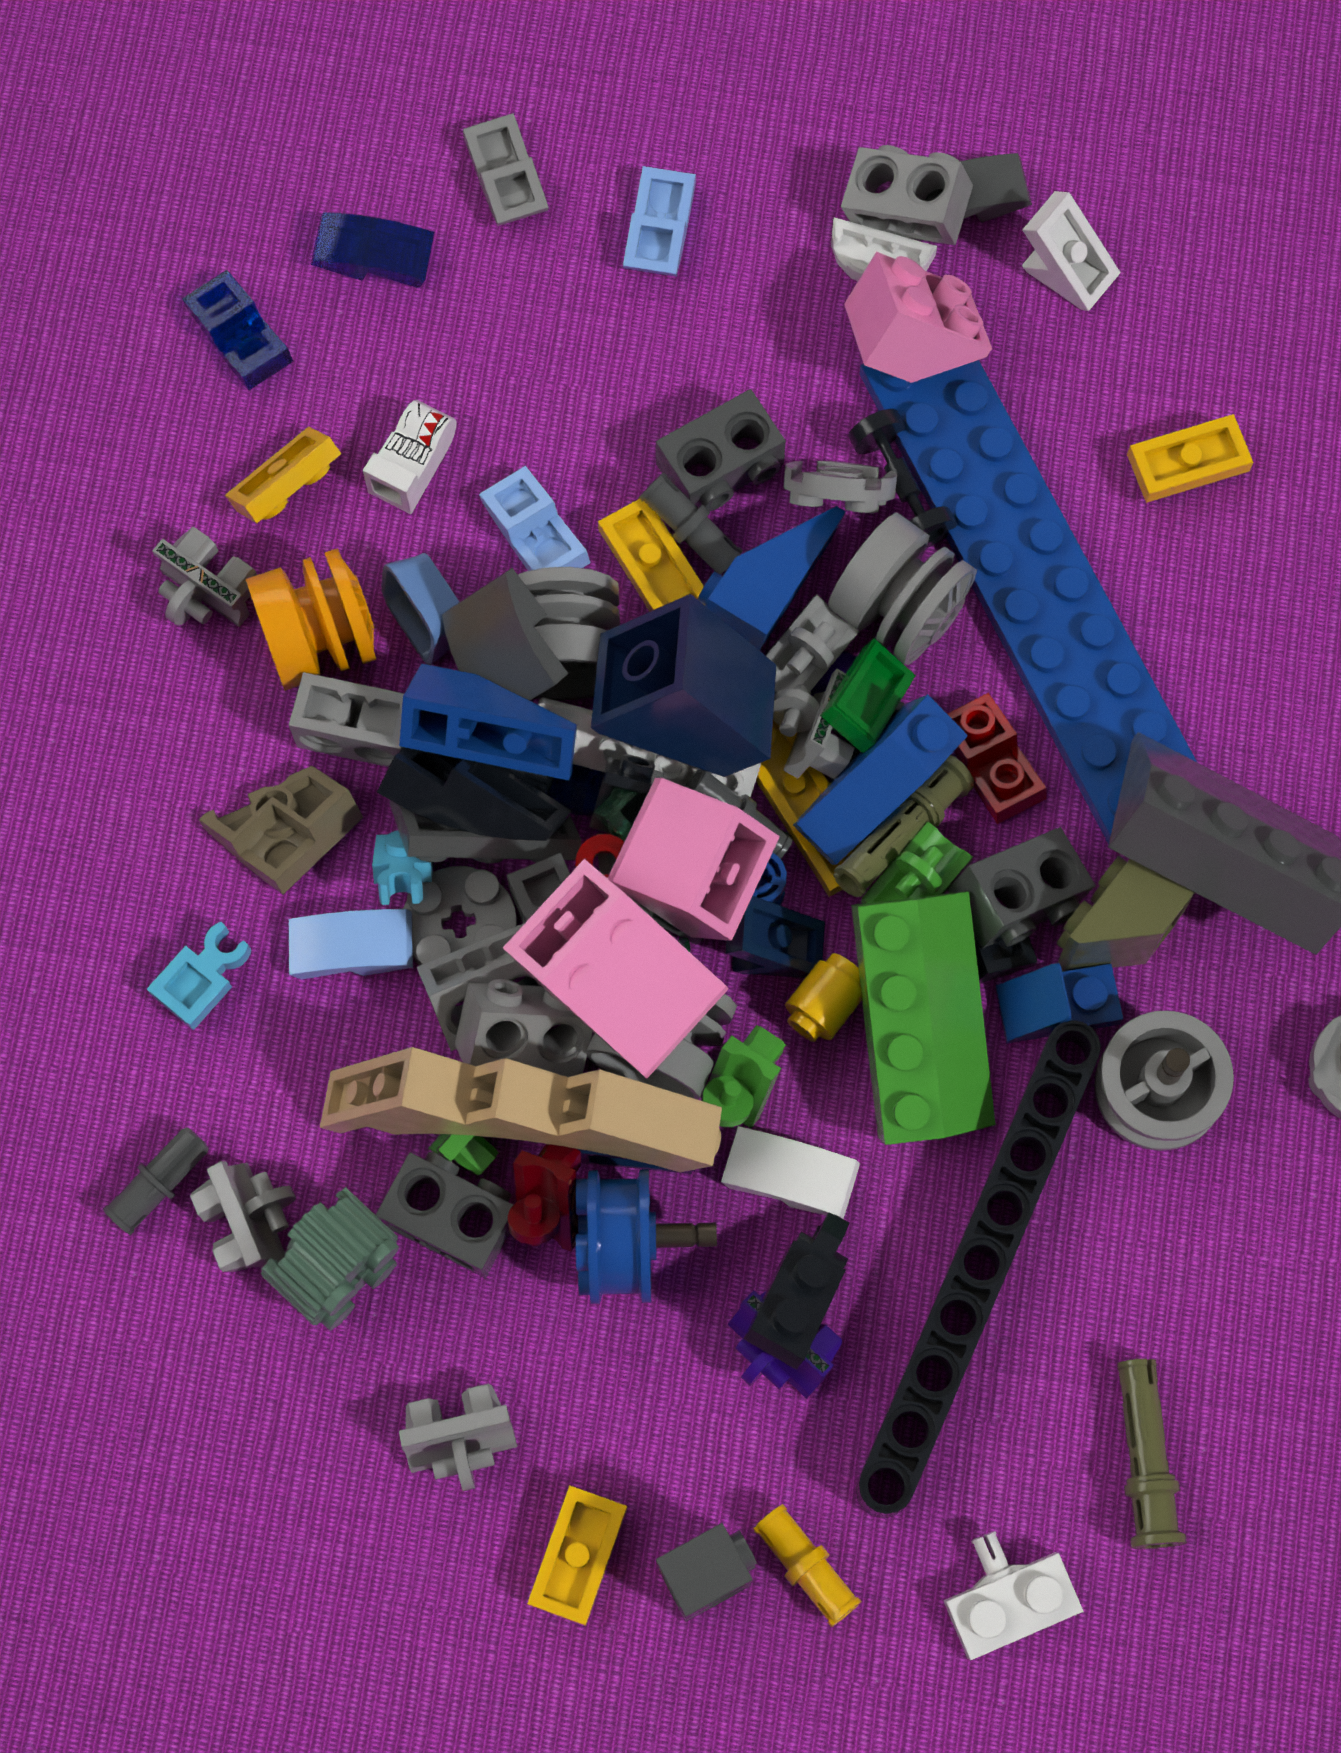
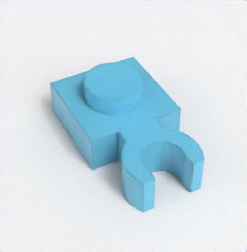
M398 830L387 835H376L372 867L374 884H378L380 903L382 905H389L391 895L398 892H407L411 894L412 904H419L423 900L422 882H432L434 862L423 861L416 857H407Z
M222 922L213 925L208 930L204 939L205 949L199 955L185 946L147 988L150 995L192 1030L202 1022L232 988L230 982L222 976L224 971L242 966L251 954V948L244 940L232 952L223 953L219 951L220 942L229 933L227 927Z

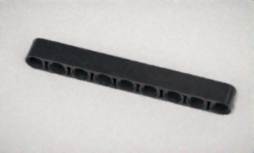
M1073 1020L1056 1026L1042 1049L859 1475L856 1485L857 1501L862 1509L873 1517L883 1519L894 1517L900 1513L913 1497L1099 1058L1101 1049L1099 1037L1094 1029L1084 1022ZM1065 1041L1076 1043L1083 1050L1085 1061L1076 1065L1065 1063L1058 1056L1056 1045ZM1043 1093L1054 1095L1062 1104L1063 1114L1054 1118L1044 1117L1034 1107L1033 1097ZM1017 1146L1032 1148L1040 1158V1168L1029 1172L1020 1170L1012 1162L1010 1151ZM995 1199L1008 1200L1017 1210V1222L1007 1226L997 1224L988 1214V1203ZM979 1252L990 1257L995 1267L994 1276L988 1280H977L971 1277L965 1270V1256L970 1253ZM953 1306L965 1310L971 1317V1331L960 1336L947 1332L941 1324L940 1315L942 1310ZM927 1361L938 1362L948 1373V1386L941 1391L935 1392L925 1389L917 1380V1367ZM905 1416L917 1419L925 1431L923 1444L913 1448L904 1447L899 1444L894 1438L892 1431L895 1420ZM880 1472L890 1473L895 1476L901 1486L900 1499L894 1504L889 1505L876 1502L868 1490V1482L871 1476Z

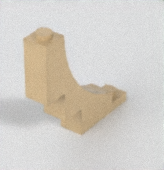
M410 1047L331 1071L320 1128L337 1133L370 1127L394 1135L453 1134L523 1140L593 1151L652 1164L677 1172H685L713 1166L714 1157L721 1143L719 1124L722 1107L601 1069L566 1077L507 1058L473 1066Z

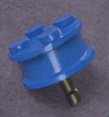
M640 1169L638 1177L633 1179H601L598 1170H588V1178L576 1179V1214L578 1215L576 1270L578 1271L579 1296L590 1295V1304H600L602 1295L639 1294L642 1303H651V1260H657V1248L693 1247L695 1244L698 1247H717L716 1222L697 1223L696 1225L693 1223H656V1211H650L649 1169Z

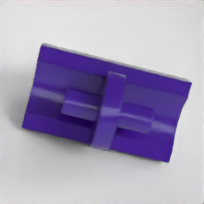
M753 1290L742 1301L740 1309L728 1323L742 1338L735 1349L751 1363L741 1378L751 1386L763 1374L779 1390L788 1381L807 1399L833 1368L834 1364L831 1361L839 1350L842 1339L826 1324H821L805 1360L797 1370L744 1340L751 1321L766 1293L765 1291L759 1295Z

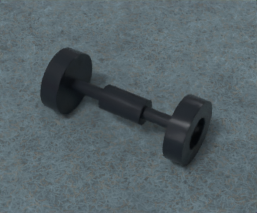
M896 409L878 411L858 422L850 430L848 437L858 454H868L877 450L882 452L887 462L884 467L886 474L889 471L897 474L896 493L900 501L903 503L908 502L915 515L910 522L930 535L928 548L946 538L948 531L956 528L957 522L948 507L942 506L928 511L924 510L917 497L921 491L904 458H897L890 446L896 440L897 433L905 430V424Z

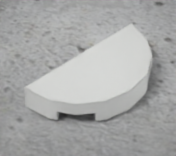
M835 217L833 219L831 247L837 264L853 280L859 281L876 252L894 259L898 256L907 257L919 264L925 271H927L936 256L937 246Z

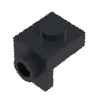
M623 755L621 760L608 757L589 827L627 838L654 779L664 778V772L654 770V763L638 756Z

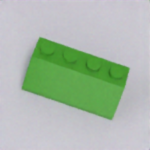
M969 891L851 905L878 1138L885 1145L946 1138L996 1125Z

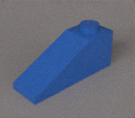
M835 506L735 557L723 576L715 571L712 573L703 587L698 600L761 651L832 541L846 511Z
M421 663L403 695L399 746L569 780L572 775L577 724L477 674Z
M928 694L904 704L888 721L876 743L864 753L860 751L799 817L793 826L832 865H837L929 779L968 735Z

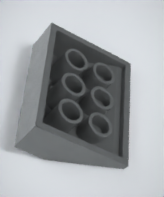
M1137 732L1132 739L1108 848L1317 955L1341 927V840L1339 837Z

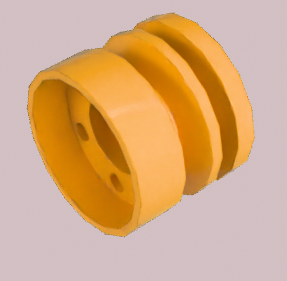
M338 548L324 553L332 576L330 578L319 581L310 557L303 560L305 586L294 589L281 567L246 579L284 691L299 686L303 672L320 676L317 653L325 650L329 651L341 672L348 670L349 665L342 647L345 643L354 641L362 664L376 660L374 653V625L357 576L354 575L342 559Z

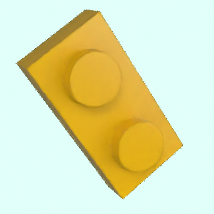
M1234 414L1130 445L1127 452L1128 459L1146 503L1249 472L1254 463Z
M308 426L226 493L225 496L236 512L251 521L258 523L261 520L270 519L286 507L288 503L287 498L303 485L313 484L324 477L330 469L329 464L340 456L341 452L329 436Z
M569 1485L527 1604L586 1626L624 1520L627 1506Z

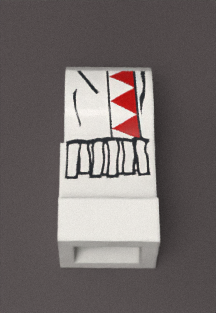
M413 400L403 412L396 430L391 432L380 452L372 454L363 469L368 493L412 514L453 440L457 421L453 417L419 400Z

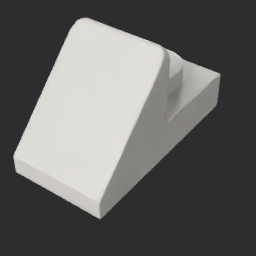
M1054 191L1022 229L1035 249L1023 263L1022 267L1027 273L1081 310L1089 311L1121 273L1069 192Z

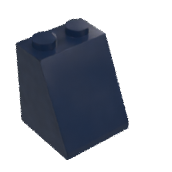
M692 594L686 595L600 634L591 729L598 734L722 777L729 776L771 758L776 664Z

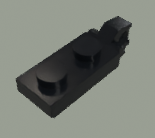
M828 1212L823 1223L820 1226L818 1225L812 1237L802 1231L800 1232L796 1240H793L785 1251L744 1336V1340L794 1369H798L805 1360L846 1271L843 1268L848 1258L836 1252L843 1240L850 1224L849 1222Z

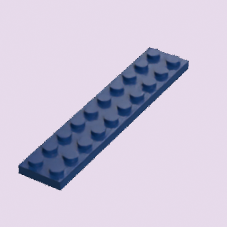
M977 360L913 383L865 366L864 363L861 364L859 375L878 411L896 409L905 424V430L897 433L895 443L930 509L942 506L948 507L957 522L956 528L948 531L946 539L955 553L958 562L964 560L977 569L972 588L1109 845L1132 739L1137 732L1195 762L1197 760L980 361Z

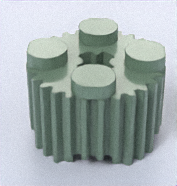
M346 1187L336 1194L338 1200L335 1206H331L328 1209L320 1202L317 1205L315 1204L308 1213H305L302 1219L295 1223L287 1234L291 1240L287 1246L288 1251L284 1254L285 1257L279 1263L271 1257L261 1269L262 1277L313 1326L322 1323L329 1331L339 1326L352 1312L355 1304L350 1299L366 1283L372 1289H375L390 1275L397 1265L393 1256L399 1249L396 1242L398 1236Z

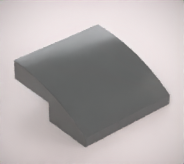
M513 568L442 614L446 637L459 671L477 674L527 700H531L555 686L569 674L535 629L534 625L547 614Z

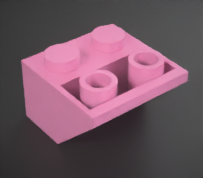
M876 252L844 303L864 365L913 383L986 358L992 350V346L969 286L955 276L944 275L942 278L927 272L919 264L907 257L898 256L894 259Z
M655 778L608 879L627 896L690 937L732 941L780 836L736 806L664 778Z

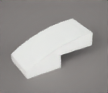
M738 1126L721 1182L729 1189L781 1200L791 1208L827 1215L829 1212L844 1219L860 1163L855 1159L819 1147Z

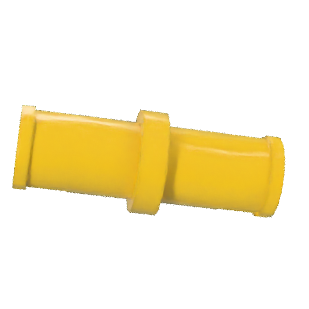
M783 1504L771 1511L753 1528L755 1533L761 1536L788 1570L785 1574L786 1579L792 1586L797 1583L801 1586L828 1620L827 1623L831 1627L843 1620L862 1602L852 1593L826 1559L830 1554L822 1545L815 1547L787 1512V1508Z

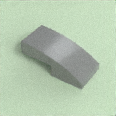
M514 113L463 129V137L497 227L548 211L549 207L532 157H529Z

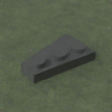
M390 800V807L407 857H416L427 862H440L447 859V857L473 858L483 863H498L503 861V859H529L537 863L558 853L562 854L564 860H576L577 852L581 846L580 835L570 815L547 841L511 840L478 835L442 825L411 812Z

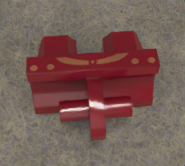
M546 1144L538 1156L521 1150L513 1162L516 1203L510 1208L507 1215L509 1232L516 1240L531 1246H539L553 1238L562 1249L572 1252L576 1246V1234H578L576 1173L581 1167V1152L576 1148Z

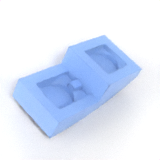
M646 166L642 167L635 212L631 216L623 268L677 277L694 197L696 174Z
M526 466L479 494L490 516L528 571L550 567L584 568L590 564L587 550L558 515L554 501Z
M407 909L346 911L289 919L290 976L303 980L350 971L367 976L413 968L412 911Z

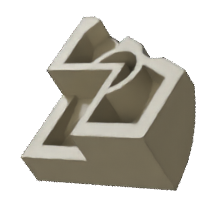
M310 766L290 775L279 785L263 787L247 794L251 804L220 818H218L214 810L206 812L199 821L203 828L241 863L278 892L284 894L340 841L363 816L347 788L314 766Z

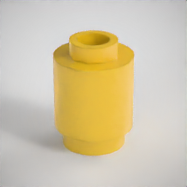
M832 953L826 961L819 960L785 1003L786 1009L791 1014L787 1020L788 1024L801 1036L812 1042H815L818 1037L832 1040L862 1001L859 968L837 953Z

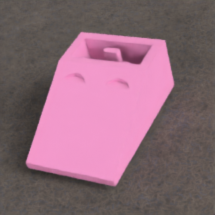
M585 859L503 947L533 979L646 1079L729 989L629 896Z

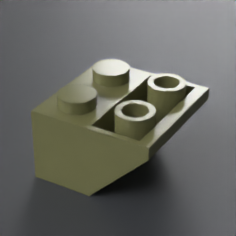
M1118 856L1098 882L1100 886L1090 899L1095 904L1091 906L1084 900L1063 928L1065 931L1056 943L1063 949L1057 963H1060L1062 972L1105 964H1112V968L1146 964L1179 921L1195 892L1131 859L1127 862Z

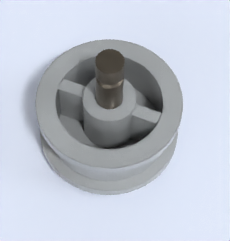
M1176 1011L1149 1012L1127 1022L1109 1042L1096 1068L1094 1080L1095 1097L1103 1118L1120 1137L1145 1149L1158 1151L1174 1150L1198 1140L1221 1116L1232 1094L1233 1066L1222 1040L1208 1025L1199 1019Z

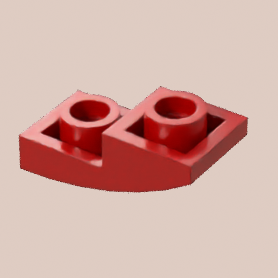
M989 692L947 713L968 735L954 750L957 759L970 771L974 780V789L997 824L1047 799L1046 786L1018 747L1016 731Z

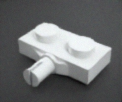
M996 1531L984 1534L993 1558L983 1537H978L971 1541L974 1544L986 1575L971 1589L943 1600L967 1659L973 1660L1084 1612L1059 1553L1054 1552L1029 1564L1009 1565L996 1536Z

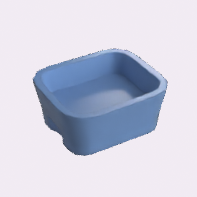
M426 553L385 564L381 583L384 600L419 656L426 664L433 665L450 651L442 614L459 603V600Z

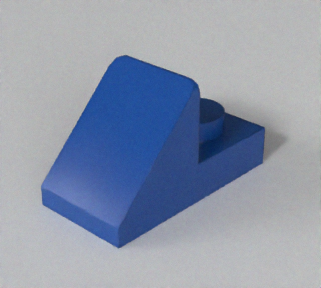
M1054 963L998 984L995 987L1006 1044L1049 1037L1056 1026L1066 1021L1084 1022L1093 1029L1120 1025L1123 1021L1112 964L1062 972L1060 963Z

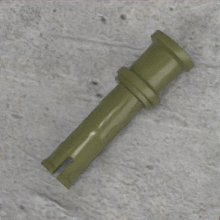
M950 755L929 779L873 830L841 865L835 868L834 878L838 885L852 896H862L873 881L899 856L927 821L933 826L938 827L945 817L944 811L957 797L967 796L974 787L973 777L966 766L956 757Z
M1133 1359L1117 1363L1131 1478L1126 1480L1127 1485L1124 1486L1125 1496L1132 1499L1136 1535L1130 1539L1131 1549L1168 1548L1187 1543L1186 1534L1180 1532L1178 1527L1174 1494L1180 1491V1485L1175 1475L1169 1473L1155 1359Z

